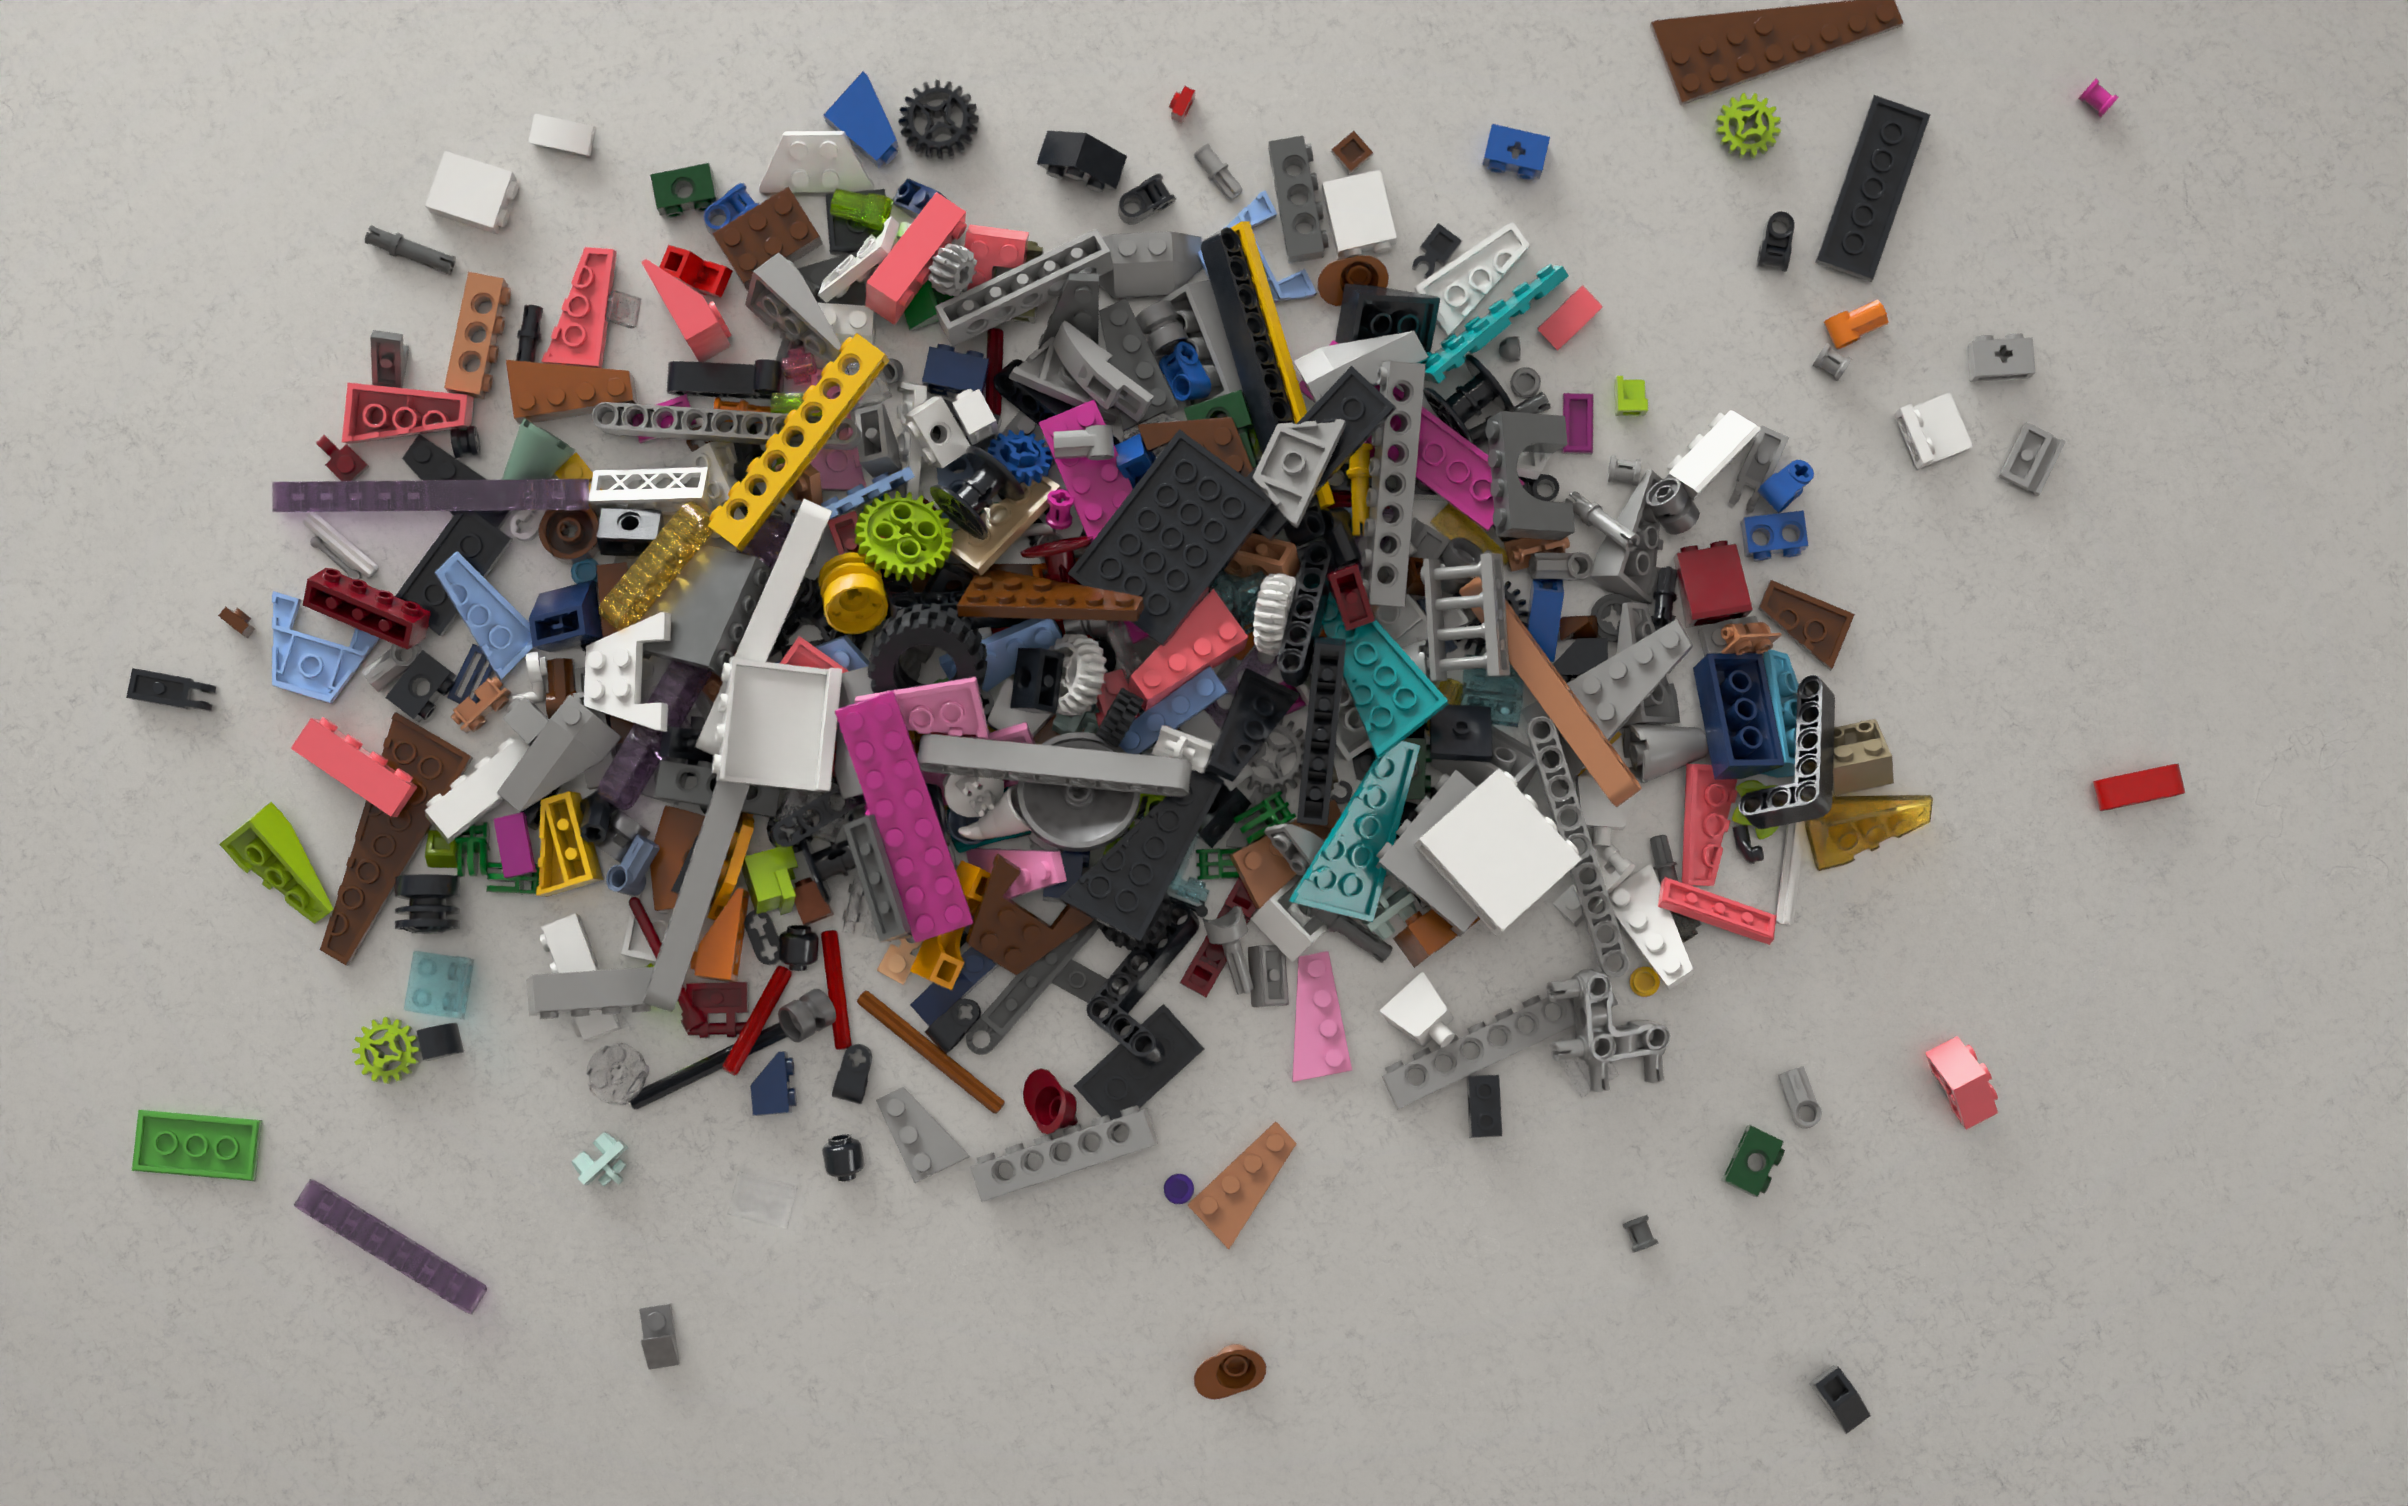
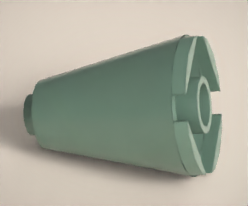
M524 418L520 424L499 486L503 490L501 496L515 505L519 501L526 503L573 455L575 449Z

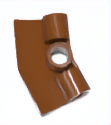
M667 805L664 807L654 842L659 845L660 849L650 865L655 911L674 909L678 894L671 890L696 836H699L705 818L704 815Z

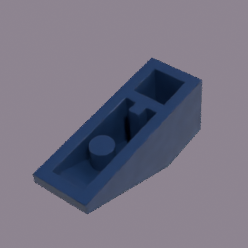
M970 947L961 955L964 965L952 990L933 982L910 1006L930 1026L955 1002L963 999L998 967L993 960Z

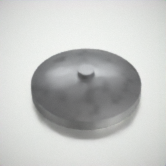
M1086 732L1062 734L1041 744L1126 753L1120 746L1116 748L1095 736L1096 734ZM1018 781L1017 785L1020 812L1030 830L1050 846L1072 852L1099 849L1118 839L1133 822L1140 802V793L1023 781Z

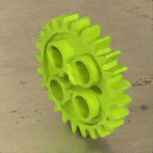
M896 491L895 497L891 499L887 493H884L882 502L876 497L873 498L872 506L866 504L863 513H860L854 531L856 533L855 544L860 545L858 554H866L865 564L875 563L873 571L876 572L881 568L885 569L884 577L886 578L892 572L895 573L897 581L901 579L902 575H906L909 582H912L914 574H917L923 580L926 571L934 575L936 568H943L945 559L949 558L954 541L951 538L953 529L948 528L950 519H941L943 510L938 509L934 511L933 501L925 505L922 495L917 500H913L911 492H908L906 498H902L899 491Z

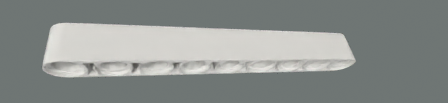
M803 500L735 654L737 659L767 662L830 519L831 510L809 500ZM724 681L695 746L712 755H719L720 743L715 742L717 724L723 723L724 712H719V699L721 693L726 694L727 682Z

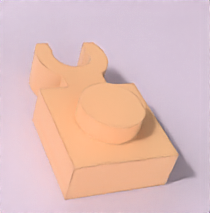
M904 938L900 939L901 945L899 948L891 944L877 971L904 985L911 973L910 969L916 958L911 953L913 950L918 949L923 941L908 943L907 939Z

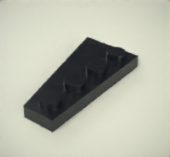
M1246 668L1209 758L1206 770L1234 782L1301 694Z

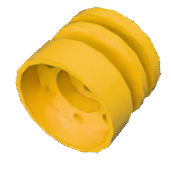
M844 553L837 555L827 561L819 571L818 584L826 620L836 631L845 634H860L871 631L880 625L887 616L888 602L883 588L881 570L873 571L874 562L865 564V554Z

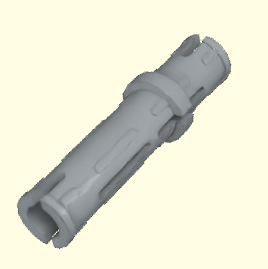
M1576 491L1569 494L1576 503L1566 498L1565 503H1573V512L1581 517L1582 522L1588 526L1593 525L1626 551L1631 552L1636 548L1628 542L1629 539L1637 545L1639 544L1640 536L1605 513L1602 506L1598 503L1589 502Z

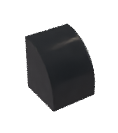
M457 1023L416 1030L422 1058L425 1061L464 1052Z

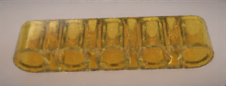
M694 501L685 503L604 598L599 606L600 616L617 631L638 623L714 531L708 526L711 522L709 520L711 514Z

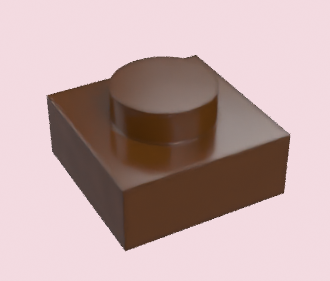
M1355 131L1351 132L1331 149V153L1350 174L1373 156L1372 150Z
M225 606L218 615L247 638L255 630L249 624L252 618L238 607L235 611H232Z

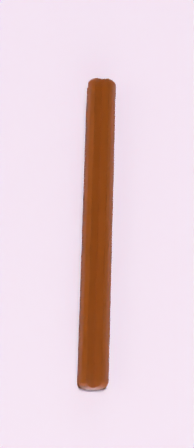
M866 990L859 996L857 1003L972 1097L994 1114L1001 1110L1005 1104L1003 1099L945 1054L877 997Z

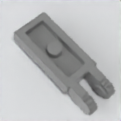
M1763 425L1760 427L1761 430L1757 434L1736 481L1738 483L1729 500V503L1735 505L1742 495L1741 492L1744 485L1754 488L1755 491L1746 505V511L1751 513L1760 498V494L1757 492L1758 489L1773 475L1789 437Z

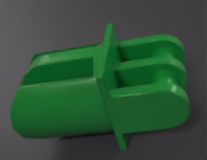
M1281 790L1233 818L1235 823L1238 824L1253 814L1260 812V816L1240 828L1242 834L1249 832L1264 822L1267 824L1266 827L1246 838L1248 844L1266 835L1264 831L1267 827L1285 824L1296 817L1295 813L1291 814L1289 811V803H1285L1281 798L1283 794ZM1272 800L1277 807L1274 810L1269 805V802ZM1280 812L1282 817L1284 818L1281 821H1279V819L1276 816V813Z
M484 822L483 825L473 824L455 838L458 846L457 876L465 877L466 853L469 876H477L478 853H480L479 865L481 875L487 876L488 851L491 848L489 846V823ZM477 834H483V836L476 837Z
M1241 848L1196 850V854H1199V863H1196V867H1199L1200 876H1197V880L1240 878L1237 871L1223 872V868H1234L1235 866L1231 859L1223 860L1222 856H1228ZM1218 853V862H1208V854ZM1208 867H1218L1219 875H1209Z
M488 862V868L503 870L501 862ZM535 864L536 872L532 873V877L523 875L506 879L504 874L488 873L487 880L515 882V887L488 885L486 892L536 895L537 886H539L540 867H538V864ZM524 881H532L531 890H524Z

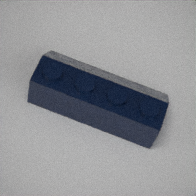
M1708 653L1693 667L1714 780L1744 779L1783 767L1784 760L1763 655L1757 653H1745L1742 655H1737L1736 653Z

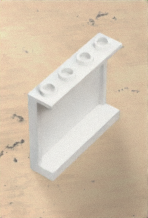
M732 656L729 659V663H724L722 681L727 682L726 694L721 693L719 699V712H724L723 723L717 724L715 742L720 743L719 755L714 754L712 773H717L716 781L823 793L829 792L837 728L835 710L839 708L842 669H821L737 659L736 656Z
M1500 768L1414 844L1496 936L1582 860L1578 855L1579 850L1571 841H1565L1558 833L1557 825L1550 818H1544L1537 810L1538 805L1529 795H1523L1516 787L1517 782L1508 772L1503 773Z

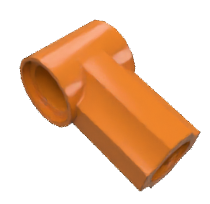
M1879 300L1861 306L1851 312H1841L1824 321L1836 349L1846 347L1859 340L1860 336L1889 323L1887 313Z

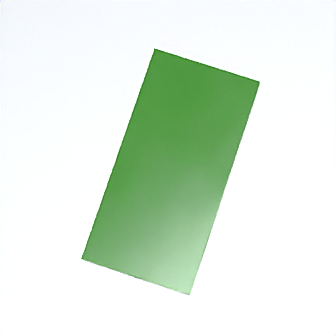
M138 1110L132 1171L255 1181L262 1120Z

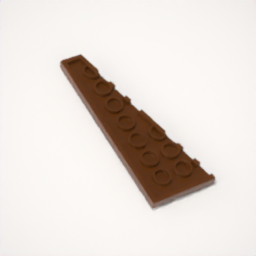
M1849 0L1662 19L1651 22L1650 27L1680 105L1902 27L1904 22L1895 0Z
M397 712L391 718L392 723L388 736L385 738L381 756L388 760L386 765L396 771L399 768L412 776L411 783L417 786V789L398 817H391L366 800L356 831L353 849L347 860L345 875L342 884L339 886L332 917L330 916L320 948L322 952L347 966L395 889V877L404 874L432 827L431 822L425 816V810L428 808L426 804L436 795L441 794L444 796L452 790L450 785L464 774L473 759L469 754Z

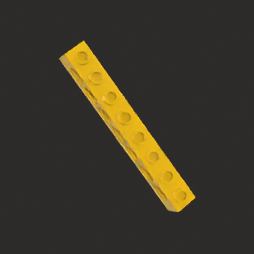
M858 333L853 338L849 337L840 347L839 352L841 354L834 362L830 361L821 372V380L816 386L812 385L806 390L802 397L804 402L797 410L793 409L784 420L785 426L780 433H775L769 438L765 445L766 451L760 459L756 457L749 464L746 470L748 474L743 481H738L732 486L726 503L723 506L719 505L710 515L709 520L711 522L708 526L742 552L890 361L885 353ZM850 363H859L860 367L856 374H845V369ZM834 386L841 388V393L836 399L827 398V392L830 388ZM816 410L822 411V418L819 422H808L811 412ZM801 434L804 436L803 443L799 447H790V440L794 435ZM778 458L785 459V466L782 470L778 472L771 470L774 460ZM757 483H766V491L762 495H753V488ZM741 506L747 507V516L742 520H736L734 518L736 509Z

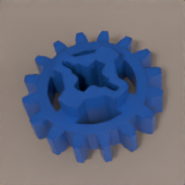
M1008 430L1007 436L999 433L997 440L992 439L990 441L987 453L1002 463L1019 483L1024 482L1027 486H1031L1032 480L1041 483L1042 476H1048L1053 457L1050 456L1051 451L1049 447H1044L1045 440L1036 441V434L1034 433L1029 435V437L1025 436L1024 430H1020L1019 435H1015L1012 430Z

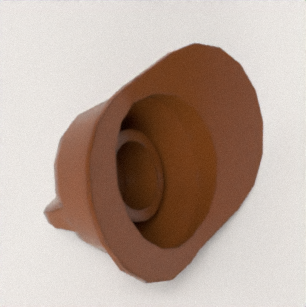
M1354 256L1328 264L1320 273L1317 288L1320 296L1328 304L1341 306L1345 284L1373 285L1387 288L1389 274L1386 266L1379 259L1372 256Z
M1229 1345L1224 1347L1218 1355L1205 1360L1197 1368L1194 1375V1386L1198 1393L1205 1398L1214 1400L1226 1398L1257 1387L1266 1375V1363L1261 1355L1243 1345Z

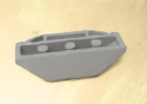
M1177 232L1111 234L1102 237L1110 250L1114 270L1099 276V286L1114 298L1167 296L1187 284L1203 268L1197 256V253L1201 250L1202 237Z

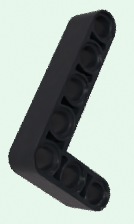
M880 569L884 584L883 588L888 602L886 620L889 617L896 618L897 612L904 608L911 612L913 606L917 604H923L924 609H930L932 604L941 605L940 610L948 612L949 608L957 611V604L966 591L915 594L906 575H902L901 579L897 581L895 573L891 572L886 578L884 577L885 569ZM957 613V617H958V618L962 619V618L964 617V616H958V613ZM967 617L972 622L971 630L990 626L991 628L1011 627L1030 619Z
M1807 676L1798 685L1794 783L1751 791L1743 795L1739 801V811L1757 829L1824 817L1831 809L1835 695L1819 676Z
M1182 902L1172 904L1173 914L1170 915L1172 922L1171 926L1166 927V935L1164 937L1160 935L1157 938L1158 943L1154 946L1152 943L1146 944L1147 949L1140 950L1139 947H1134V951L1129 953L1092 997L1086 1009L1089 1018L1100 1029L1146 1065L1152 1066L1162 1060L1165 1052L1164 1046L1150 1031L1128 1013L1199 929V918ZM1187 915L1186 921L1177 925L1178 920L1182 916ZM1168 939L1166 945L1158 948L1160 941ZM1148 962L1144 970L1138 971L1142 963ZM1125 985H1129L1127 991L1119 995L1120 989ZM1109 1008L1107 1015L1099 1018L1101 1011ZM1130 1025L1129 1032L1121 1035L1122 1029ZM1152 1043L1151 1049L1146 1053H1142L1144 1046Z

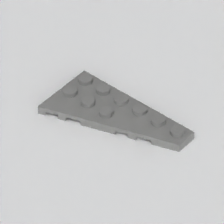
M1676 619L1567 684L1608 741H1610L1637 711L1638 706L1646 697L1648 698L1653 693L1655 687L1667 674H1670L1694 646L1680 621ZM1538 701L1520 710L1527 724L1535 717L1544 716L1550 719ZM1541 721L1535 723L1533 726L1534 736L1539 739L1546 738L1549 733L1547 724ZM1556 727L1573 781L1581 770L1586 767ZM1548 750L1544 755L1551 768H1553L1558 762V756L1555 752ZM1559 780L1562 788L1566 790V783L1562 780Z

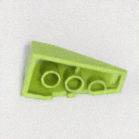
M272 802L263 807L219 844L246 873L252 870L264 879L262 885L269 890L273 887L285 895L287 904L314 924L333 910L291 823Z

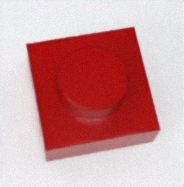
M1184 86L1181 94L1178 92L1174 94L1169 108L1172 109V120L1183 124L1195 100V90Z

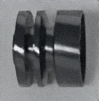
M418 874L395 877V897L409 900V906L395 909V914L409 915V919L396 920L395 929L406 930L413 934H440L460 928L459 920L446 919V915L460 913V908L446 905V900L460 897L459 876Z

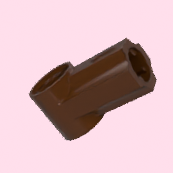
M556 658L547 660L549 692L546 693V712L548 719L555 714L570 695L574 697L573 693H576L574 659Z

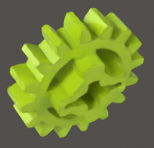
M1742 93L1739 101L1731 97L1729 100L1730 107L1723 105L1720 110L1723 115L1718 116L1716 119V123L1722 125L1716 129V135L1724 136L1720 141V145L1729 144L1728 153L1731 154L1738 150L1739 158L1741 159L1746 152H1749L1752 159L1756 157L1757 150L1763 155L1766 154L1768 151L1767 145L1773 147L1776 143L1775 138L1772 136H1779L1781 129L1774 127L1781 121V117H1773L1777 109L1776 106L1768 108L1766 106L1768 98L1763 99L1761 102L1757 101L1758 96L1756 93L1753 94L1751 99H1747L1746 94ZM1742 108H1752L1753 110L1742 111L1741 109H1742ZM1762 115L1766 119L1767 127L1762 124ZM1752 118H1755L1752 123L1753 126L1746 130L1744 134H1741L1744 125L1748 121L1750 122ZM1729 122H1730V125L1734 127V131H1735V136H1734V137H1733V135H1732L1731 132H1730ZM1752 140L1756 142V143H1754V144H1745V143H1744V142H1746V141H1752Z
M384 1017L381 1025L377 1020H371L373 1028L370 1029L363 1026L361 1030L365 1034L364 1037H355L354 1039L360 1043V1048L352 1049L353 1053L360 1054V1058L355 1061V1065L365 1066L361 1072L363 1075H368L372 1072L371 1080L377 1082L381 1076L386 1084H390L391 1076L396 1081H401L402 1072L412 1073L409 1067L410 1063H419L413 1057L414 1053L421 1052L420 1048L413 1045L418 1040V1036H409L412 1027L407 1025L401 1028L402 1020L396 1019L393 1025H391L389 1017ZM388 1030L385 1032L384 1037L377 1040L372 1039L378 1032ZM401 1037L405 1042L406 1051L402 1050L399 1043ZM376 1045H389V1048L397 1053L398 1056L392 1054L385 1055ZM367 1050H371L372 1055L374 1057L373 1064L370 1062L368 1058ZM395 1061L402 1062L395 1069L386 1071L391 1063Z

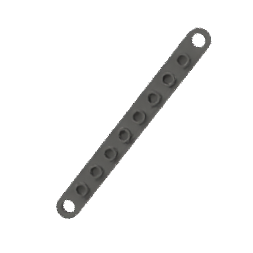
M1093 919L1086 927L1017 974L968 1031L966 1043L973 1053L985 1055L998 1045L1099 929L1097 921ZM978 1031H985L990 1036V1042L984 1048H978L973 1044V1035Z

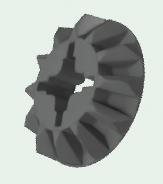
M1609 594L1603 596L1594 604L1591 615H1596L1598 635L1601 638H1608V641L1618 642L1620 620L1616 627L1617 630H1615L1612 622L1602 621V619L1610 616L1611 606H1613L1616 615H1621L1622 604L1627 602L1633 603L1629 598L1620 594Z

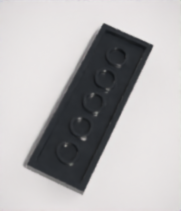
M1876 95L1873 96L1815 263L1870 282L1873 281L1931 114Z
M1352 365L1297 423L1301 424L1307 421L1330 423L1335 422V419L1345 420L1346 423L1313 496L1396 409ZM1256 466L1246 479L1257 486L1252 478L1256 471ZM1274 505L1257 526V529L1269 541H1272L1289 521Z

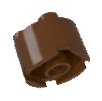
M570 499L558 501L547 508L539 524L540 541L555 559L564 564L573 565L576 562L593 558L600 551L596 538L600 519L591 508L581 502ZM573 526L577 531L574 532L575 536L570 538L567 535L569 534L568 528Z

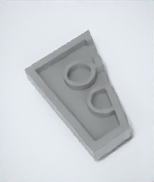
M904 1087L876 1100L914 1183L970 1157Z

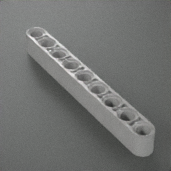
M602 402L593 409L592 420L600 430L611 435L766 445L773 434H779L780 428L785 425L784 420L788 414ZM608 412H614V420L610 424H602L603 416ZM637 414H644L643 423L636 427L632 426V418ZM809 415L808 422L817 423L821 420L822 416ZM666 416H673L674 422L672 426L666 429L661 428L662 420ZM696 418H703V426L699 430H691V422ZM845 418L822 449L852 450L859 445L862 438L861 432L851 419ZM725 420H733V428L725 433L720 431V426ZM763 422V429L760 433L750 434V427L753 423ZM848 427L853 429V434L848 440L839 439V433L842 429ZM801 434L794 435L790 440V446L799 447L803 443L804 436Z
M1544 716L1535 717L1527 724L1526 734L1554 823L1559 829L1558 833L1565 841L1581 838L1585 843V851L1579 855L1582 860L1570 870V874L1601 970L1606 975L1620 977L1627 972L1629 959L1557 730L1553 721ZM1539 721L1547 724L1549 728V733L1544 739H1539L1533 734V726ZM1548 750L1555 752L1558 756V762L1553 768H1547L1542 763V756ZM1558 779L1564 781L1567 785V792L1562 797H1556L1551 791L1552 783ZM1565 809H1572L1576 814V821L1571 826H1565L1560 820V815ZM1584 867H1590L1594 871L1595 877L1590 884L1585 885L1579 880V872ZM1594 896H1599L1603 900L1604 906L1601 912L1594 914L1588 909V901ZM1608 925L1613 931V936L1610 941L1602 943L1597 937V931L1601 926ZM1617 954L1622 960V965L1619 970L1611 972L1606 966V961L1609 956Z
M925 734L920 737L917 758L921 770L926 772L1175 797L1188 795L1192 768L1191 762L1179 758Z
M716 782L643 999L645 1004L673 1012L750 784Z

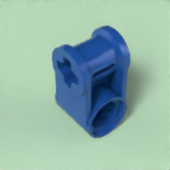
M744 183L734 186L705 210L704 221L711 235L760 204L753 201L747 193V186ZM716 215L726 217V221L720 226L710 223L711 219Z
M1179 342L1170 355L1163 356L1160 359L1159 367L1177 400L1188 401L1208 397L1211 391L1210 378L1206 374L1196 350L1190 344Z
M1794 460L1781 471L1770 476L1757 492L1780 513L1802 494L1803 488L1814 477L1813 468L1805 461Z

